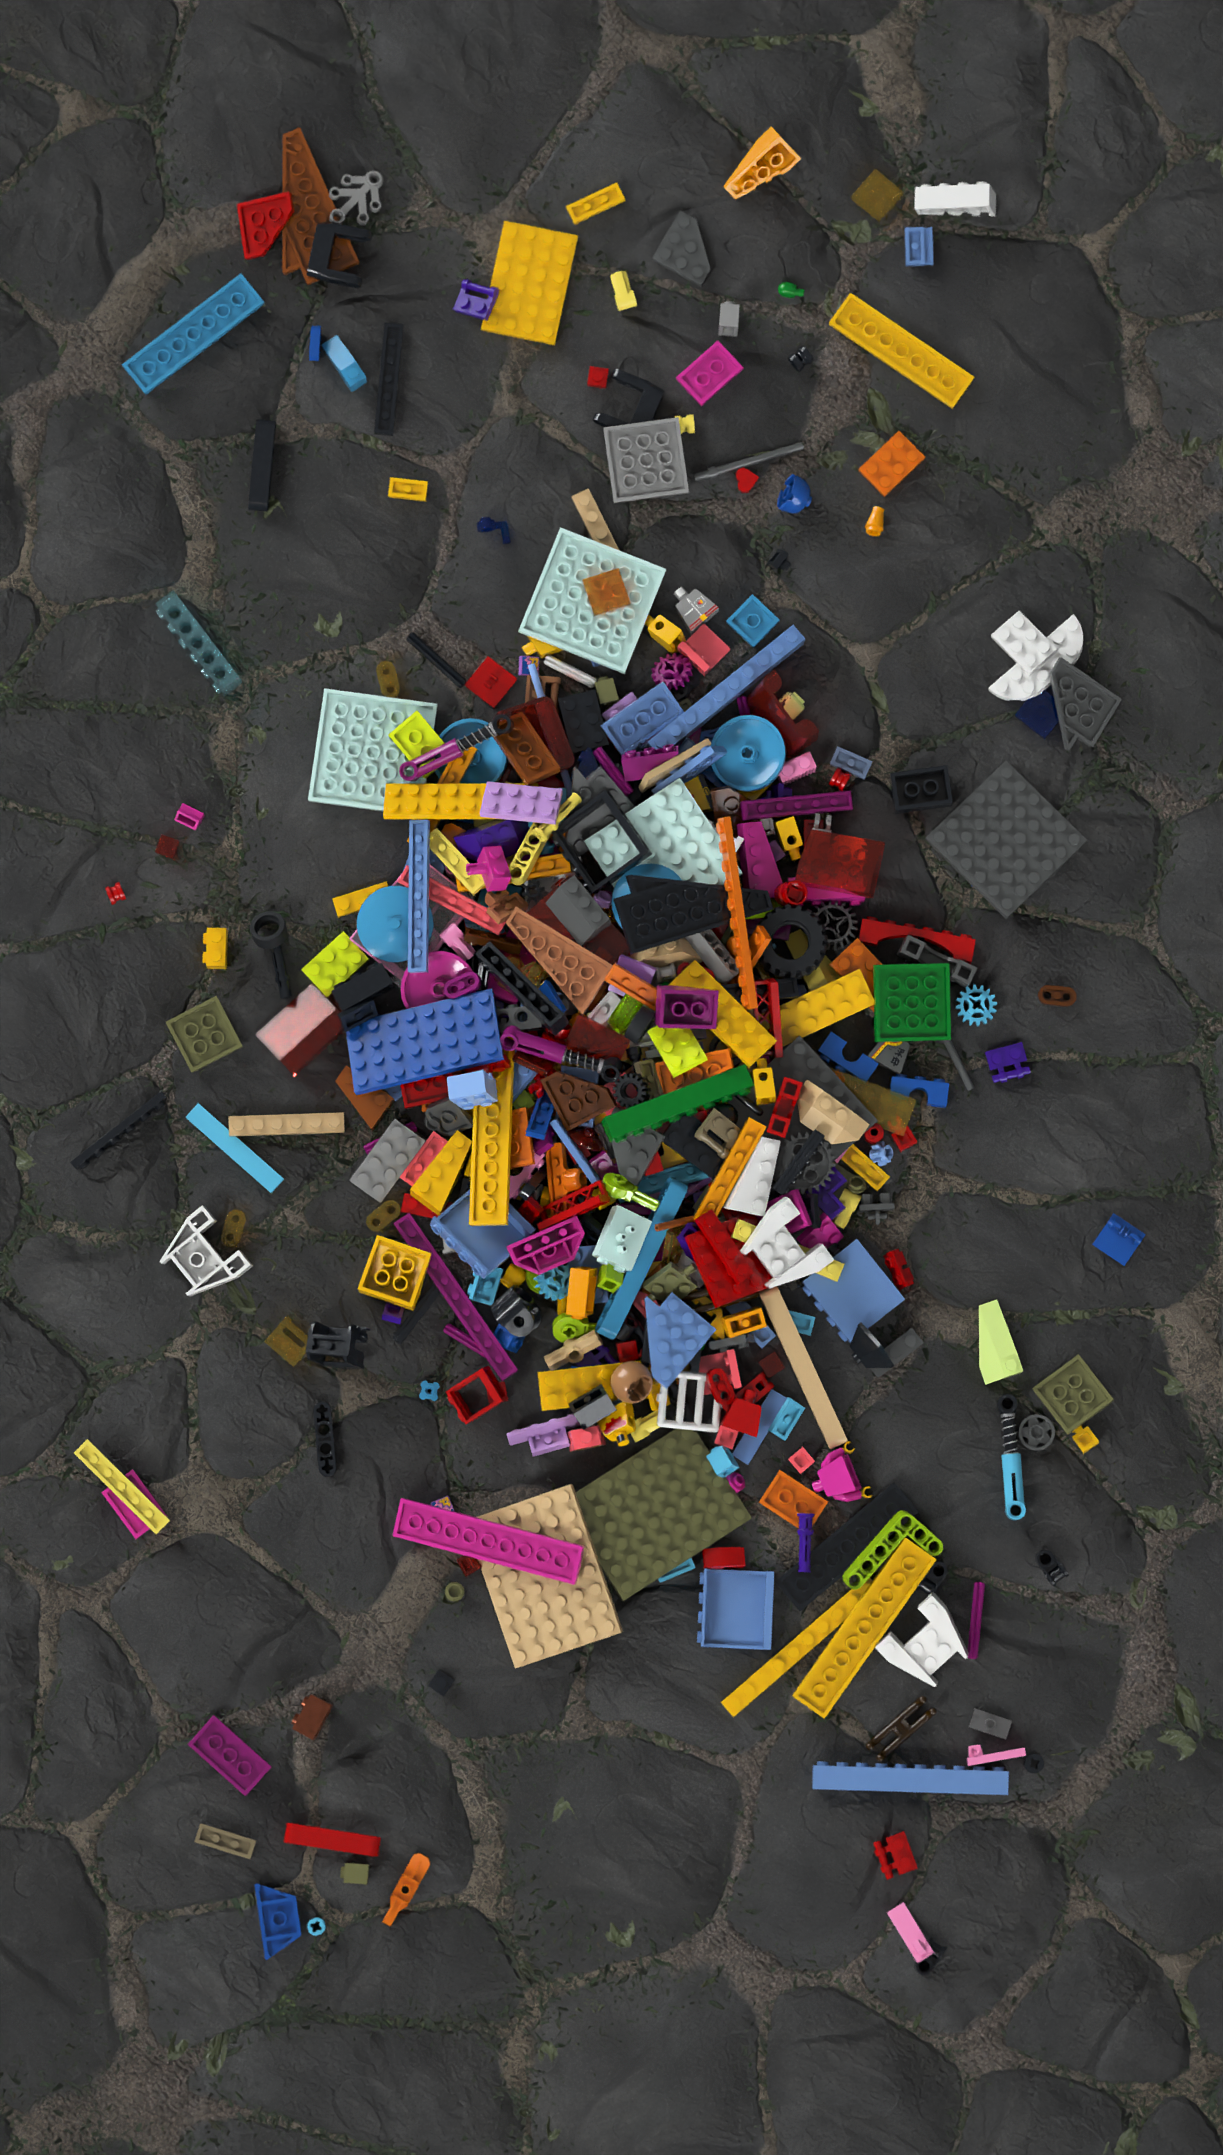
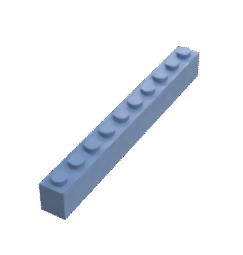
M794 625L789 627L647 742L648 746L660 749L669 744L674 746L681 744L686 737L692 735L800 648L805 641L803 635Z
M817 1761V1765H813L812 1789L1008 1795L1009 1771H1004V1767H992V1771H985V1767L973 1766V1770H965V1766H953V1770L946 1769V1765H934V1769H926V1765L915 1764L914 1768H907V1764H895V1768H887V1764L875 1763V1767H868V1763H856V1767L848 1766V1762H836V1766H829V1762Z

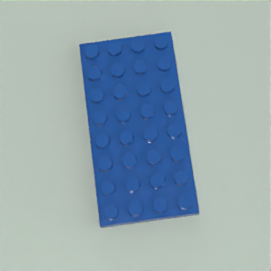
M492 988L454 999L450 998L376 1016L346 1032L353 1086L356 1095L504 1060L496 1002Z

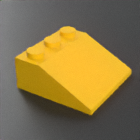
M377 1235L358 1286L359 1293L414 1311L432 1253Z

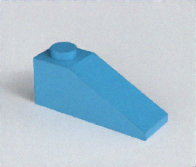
M337 335L321 344L351 392L367 383L365 374Z

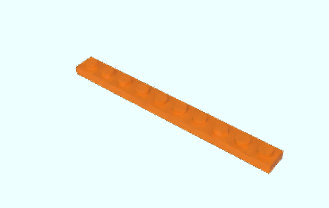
M731 816L717 819L716 830L720 834L719 850L723 855L722 870L726 876L724 886L725 890L728 891L727 907L731 911L730 927L734 932L733 947L737 953L735 963L737 968H739L740 976H738V983L742 988L741 1004L746 1010L758 1008Z

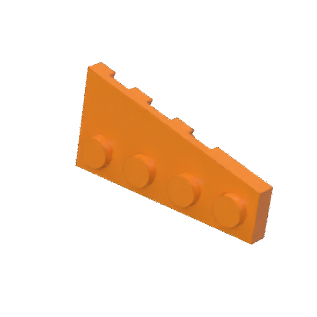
M731 1049L705 1053L707 1061L675 1078L671 1075L664 1061L655 1063L656 1073L663 1093H670L734 1068Z

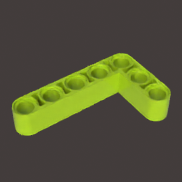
M903 1510L898 1511L844 1572L843 1581L851 1589L861 1588L907 1535L932 1556H937L942 1552L943 1544L910 1513ZM907 1516L908 1522L905 1525H901L902 1518ZM918 1529H922L921 1536L915 1537V1532ZM895 1531V1537L888 1539V1534ZM936 1541L935 1548L929 1550V1544ZM878 1546H882V1552L875 1554V1549ZM869 1560V1567L863 1569V1562ZM857 1575V1580L854 1583H850V1577Z

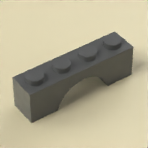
M910 935L904 938L897 953L898 956L914 964L949 963L950 981L964 988L970 985L977 970V967L960 959L950 958L938 953L925 942Z

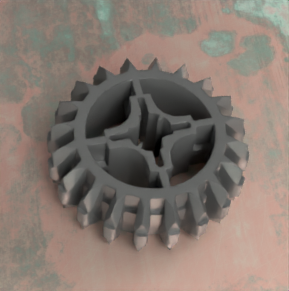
M829 900L827 901V906H825L823 901L821 902V909L816 905L814 906V910L817 913L812 912V914L819 917L823 913L825 916V933L829 932L836 938L835 940L827 939V951L830 950V945H833L834 951H837V944L842 949L845 948L843 942L845 941L849 945L851 941L848 937L854 939L856 936L851 931H858L857 927L852 926L858 924V920H852L856 913L849 914L852 907L849 906L845 910V902L838 906V900L835 901V905H831ZM829 911H838L844 916L836 918ZM829 919L833 923L834 921L837 923L835 929L827 927L829 926ZM848 922V930L841 937L839 927L843 923Z

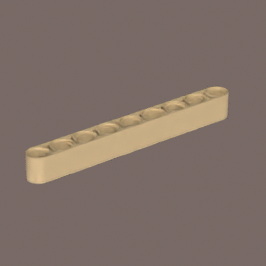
M775 1286L760 1292L759 1296L829 1449L831 1450L848 1442L778 1287Z

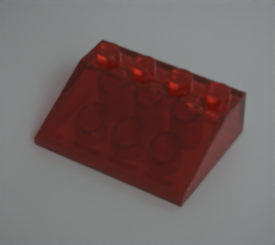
M811 829L798 864L795 880L803 882L806 887L873 898L885 842Z
M311 983L256 1034V1037L295 1077L344 1031L337 1016L340 1012Z

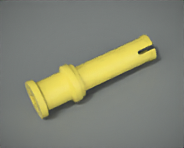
M573 792L560 806L556 825L541 823L532 830L533 834L540 841L545 842L547 836L552 831L558 829V824L582 802L580 796Z

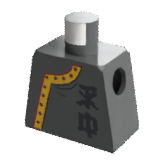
M905 1041L878 1042L868 1057L883 1068L895 1074H901L910 1044Z

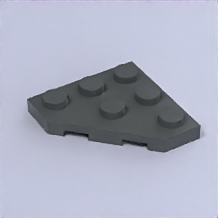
M680 211L652 260L702 287L711 269L697 219Z
M616 1106L612 1114L622 1111L623 1109ZM656 1129L644 1130L645 1133L636 1137L630 1135L627 1137V1140L621 1143L612 1142L620 1175L636 1186L640 1184L666 1135Z

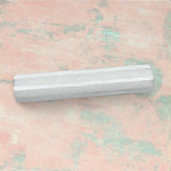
M547 655L544 660L545 665L590 688H593L595 686L594 682H597L595 677L551 655Z

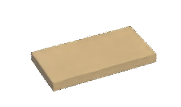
M709 739L701 741L645 773L638 787L641 793L655 786L661 779H667L671 776L670 773L674 769L683 767L687 759L699 755V751L703 747L711 746Z

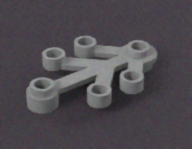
M370 171L365 176L344 175L341 180V184L344 187H350L352 184L364 185L360 189H339L337 187L330 189L329 197L332 200H337L339 197H351L341 209L332 210L329 216L330 222L342 224L345 215L358 202L359 215L357 222L360 225L367 224L369 216L366 209L365 194L369 190L371 191L372 201L370 202L369 209L372 212H378L381 208L378 188L383 183L382 175L377 171ZM344 179H349L350 183H346ZM370 179H375L376 183H372ZM332 191H336L338 195L334 196ZM372 204H377L378 208H373ZM337 216L340 220L335 221L333 217ZM364 216L366 220L362 221L360 217Z

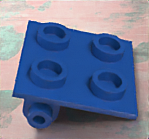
M1113 1213L1092 1245L1125 1266L1146 1234Z

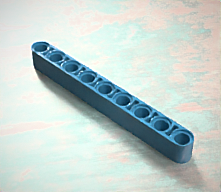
M672 1177L666 1180L657 1198L659 1206L656 1211L652 1210L648 1217V1220L652 1221L633 1269L632 1271L624 1272L623 1284L614 1293H611L596 1324L595 1332L612 1340L616 1338L669 1230L657 1232L654 1226L655 1224L674 1219L686 1195L687 1184Z

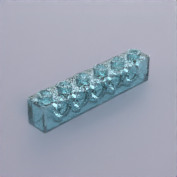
M174 590L155 603L157 607L155 612L161 620L164 618L169 623L166 625L172 634L176 633L179 636V644L184 650L188 648L191 652L189 657L195 664L199 663L203 669L200 671L206 679L210 678L213 681L212 687L217 694L222 693L225 697L242 684L240 677ZM178 611L180 615L178 618L172 619L170 618L171 612ZM184 626L191 627V631L187 634L182 633L181 629ZM195 641L202 642L200 648L195 649L192 647ZM208 655L214 657L213 661L209 664L204 662V658ZM222 670L225 672L224 677L216 678L215 673Z

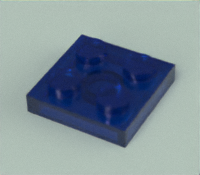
M1045 690L1036 697L1027 699L1015 714L1016 718L1043 739L1048 736L1059 722L1055 699Z

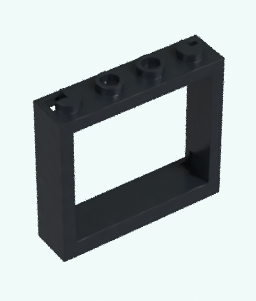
M607 790L561 822L556 831L551 832L553 834V842L557 846L560 845L564 850L562 855L568 862L571 861L575 866L572 868L578 877L581 876L585 881L583 885L589 893L592 891V893L596 894L599 891H603L621 878L628 870L636 867L652 855L612 794ZM606 803L639 851V854L603 881L596 884L563 834Z

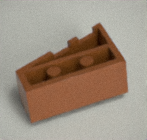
M347 1065L335 1081L373 1132L395 1101L394 1098L383 1090L356 1095L351 1068Z

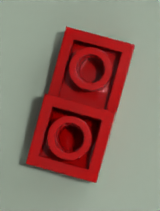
M718 1547L702 1550L703 1565L706 1569L722 1570L724 1567H745L744 1547Z

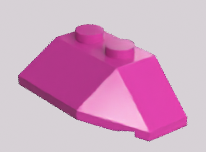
M575 1216L508 1245L506 1248L514 1265L540 1275L574 1260L585 1233L578 1217Z

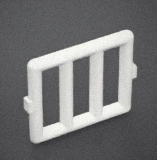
M681 1371L676 1377L679 1378L676 1421L665 1420L668 1388L665 1389L660 1385V1394H657L656 1400L659 1401L657 1425L659 1427L706 1432L719 1431L720 1413L723 1407L715 1399L712 1424L701 1423L707 1373L699 1372L696 1374L691 1373V1371ZM713 1375V1380H714V1381L717 1380V1376H716V1375ZM687 1379L697 1380L694 1422L683 1421Z

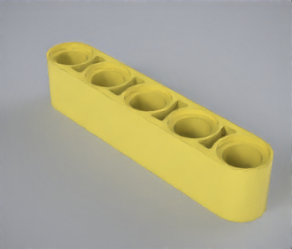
M532 823L509 866L510 880L514 885H522L526 882L551 835L550 833L547 836L545 842L539 840L537 844H531V840L537 838L532 830L541 823ZM524 855L531 856L528 861H522ZM516 871L522 872L518 878L513 877Z

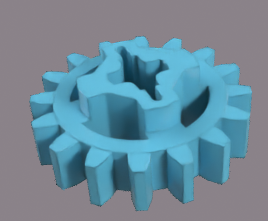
M973 985L972 990L967 986L965 988L966 993L962 991L959 993L962 998L956 999L960 1003V1005L955 1006V1009L960 1010L957 1015L958 1017L963 1015L962 1022L964 1023L968 1020L969 1026L976 1022V1026L979 1027L981 1021L986 1025V1019L992 1020L993 1016L991 1013H996L997 1011L993 1008V1006L997 1005V1002H992L995 995L990 996V989L984 991L983 985H981L980 989ZM978 993L981 995L979 997H973L970 994ZM986 999L989 1003V1010H987L984 1004ZM964 1001L968 1005L967 1012L964 1010ZM979 1002L981 1009H973V1003ZM980 1014L983 1017L973 1018L972 1016Z
M561 1265L533 1278V1280L538 1281L535 1288L540 1287L539 1294L545 1293V1299L551 1297L552 1301L561 1300L568 1296L570 1271L568 1269L570 1265Z

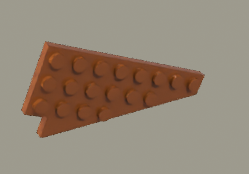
M299 127L283 134V193L288 191L292 193L294 212L282 229V271L286 275L301 269L307 285L319 281L307 276L317 223H331L329 216L332 210L336 208L329 197V192ZM337 216L333 217L335 221L340 220ZM335 237L329 269L343 271L359 264L350 240Z

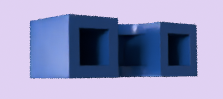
M830 1032L817 1052L820 1054L819 1057L826 1063L831 1061L836 1065L835 1069L843 1074L845 1072L852 1076L851 1079L857 1084H866L879 1064L864 1053L857 1061L849 1062L845 1060L842 1050L847 1042L833 1032Z
M904 1074L892 1076L889 1092L890 1102L908 1104L909 1094L913 1090H922L927 1095V1106L946 1108L949 1083H945L944 1079L935 1078L934 1081H926V1077L915 1076V1079L907 1078V1075Z

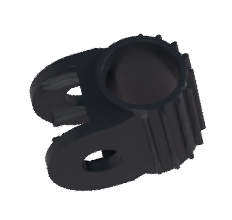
M517 1285L509 1288L491 1305L492 1313L497 1322L517 1337L528 1335L542 1321V1312L534 1302L533 1297Z

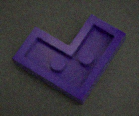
M835 1167L830 1169L835 1173L828 1174L831 1181L824 1180L826 1187H823L821 1184L818 1185L819 1191L812 1188V1194L818 1193L819 1208L831 1220L846 1208L833 1194L847 1182Z

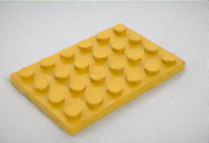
M504 221L490 288L493 286L499 289V295L488 321H482L481 330L555 345L578 235Z

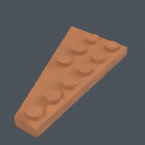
M515 907L506 921V925L579 1012L584 1015L604 984L605 977L613 965L518 907Z

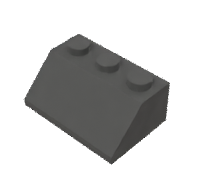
M575 875L559 886L546 901L549 909L582 947L611 925L610 918Z

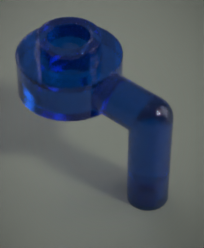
M483 517L476 523L477 530L481 533L501 529L503 544L511 543L506 521L495 522L491 517Z

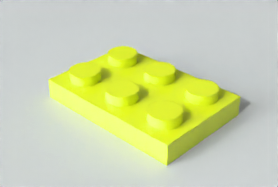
M418 711L414 712L388 734L409 761L444 744L443 740ZM435 758L432 759V760H430V761H428V762H426V763H424V764H422V765H420V767H422V766H424L425 764H427V763H429V762L435 760ZM433 770V771H431V772H429V773L423 775V778L426 779V778H427L428 776H430L435 770Z
M344 931L301 969L326 998L332 994L331 991L334 990L333 987L340 982L345 983L369 961V958L356 944L349 940L350 937Z
M655 1026L647 1031L673 1078L708 1060L690 1028H659Z

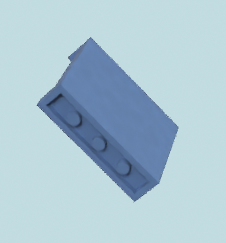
M469 1189L438 1217L434 1216L430 1226L435 1234L440 1235L445 1240L449 1248H453L458 1253L459 1258L463 1262H467L472 1267L476 1275L485 1279L510 1257L506 1246L533 1235L536 1229L510 1203L508 1225L470 1226Z
M858 1239L833 1257L834 1260L844 1264L837 1282L816 1273L811 1274L802 1282L804 1285L802 1289L808 1297L810 1295L813 1296L816 1300L814 1304L820 1312L824 1310L828 1315L826 1320L832 1327L836 1325L840 1330L838 1335L844 1342L848 1341L849 1343L852 1342L859 1323L862 1322L868 1329L905 1300Z
M704 1568V1573L700 1572V1584H703V1592H699V1604L703 1605L702 1612L698 1611V1623H702L701 1631L697 1632V1643H701V1647L771 1650L774 1572Z

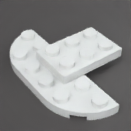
M1020 611L1015 613L992 633L991 638L1016 664L989 687V691L1007 701L1029 700L1042 693L1051 685L1049 673L1060 657L1074 665L1083 648L1082 628L1074 614L1048 637H1045Z

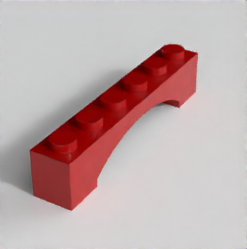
M875 917L862 919L859 940L864 945L877 947L879 942L894 938H905L907 935H910L917 939L918 937L925 938L926 942L940 947L954 959H960L968 964L972 962L976 939H972L971 935L961 934V936H955L953 932L945 930L939 933L934 932V929L929 927L917 929L913 924L905 923L904 926L896 925L897 922L891 920L879 922L878 918Z

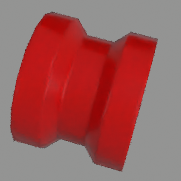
M837 768L829 785H835L839 790L843 791L851 774L843 773L840 768Z
M119 882L115 883L112 887H105L112 905L116 904L119 900H126Z

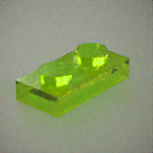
M625 994L607 1020V1023L618 1034H623L643 1004Z

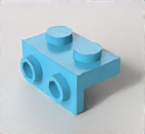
M497 1267L485 1279L473 1272L475 1279L474 1283L470 1284L467 1295H470L469 1299L491 1306L495 1302L504 1269Z

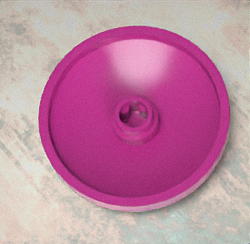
M448 951L429 952L427 973H409L408 967L404 972L401 981V997L405 1008L409 1009L450 999L444 993L446 982L466 972H473L472 968L463 958ZM474 979L470 981V985L474 984ZM457 987L453 989V993L458 991Z

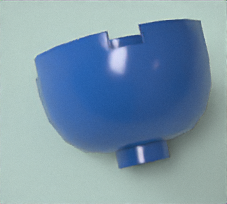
M794 474L790 475L784 485H787L785 490H781L779 493L777 507L784 512L798 513L805 506L808 507L812 501L810 496L811 490L806 480Z

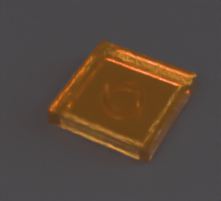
M619 568L582 579L594 616L631 604Z

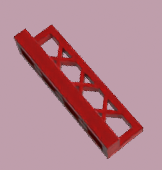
M774 978L754 980L756 998L757 996L760 998L759 1001L757 1000L758 1007L763 1001L768 1004V1010L764 1015L758 1012V1008L753 1009L754 1018L760 1024L766 1020L770 1026L768 1032L777 1040L771 1047V1050H768L763 1056L783 1057L778 982ZM766 984L767 991L761 997L757 993L756 985Z
M598 1180L543 1206L544 1211L540 1214L542 1222L537 1223L539 1231H543L572 1217H578L610 1202L603 1180ZM599 1186L601 1195L592 1196L594 1188ZM580 1194L586 1196L584 1202L576 1203ZM566 1201L571 1204L569 1209L561 1210L563 1202ZM546 1210H554V1216L548 1218Z

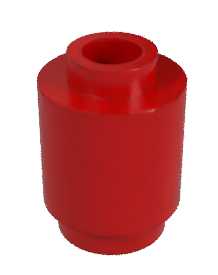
M877 1123L864 1133L866 1141L870 1144L881 1142L884 1136L882 1126ZM871 1130H877L878 1134L876 1136L871 1135Z

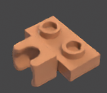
M507 890L498 891L496 894L490 891L485 896V903L489 906L487 913L498 925L508 920L515 907L526 911L529 906L517 892L509 896Z

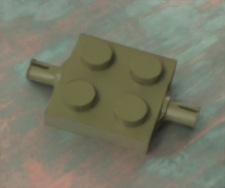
M670 1262L643 1282V1288L651 1293L647 1297L652 1301L658 1299L664 1302L672 1292L682 1299L698 1287V1282L690 1276L691 1273L697 1270V1266L691 1263L683 1269Z

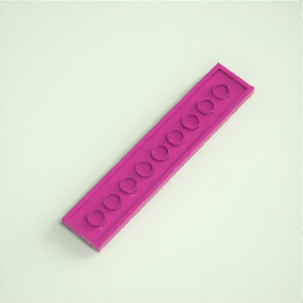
M406 1498L400 1499L393 1531L394 1537L573 1585L577 1584L585 1546Z

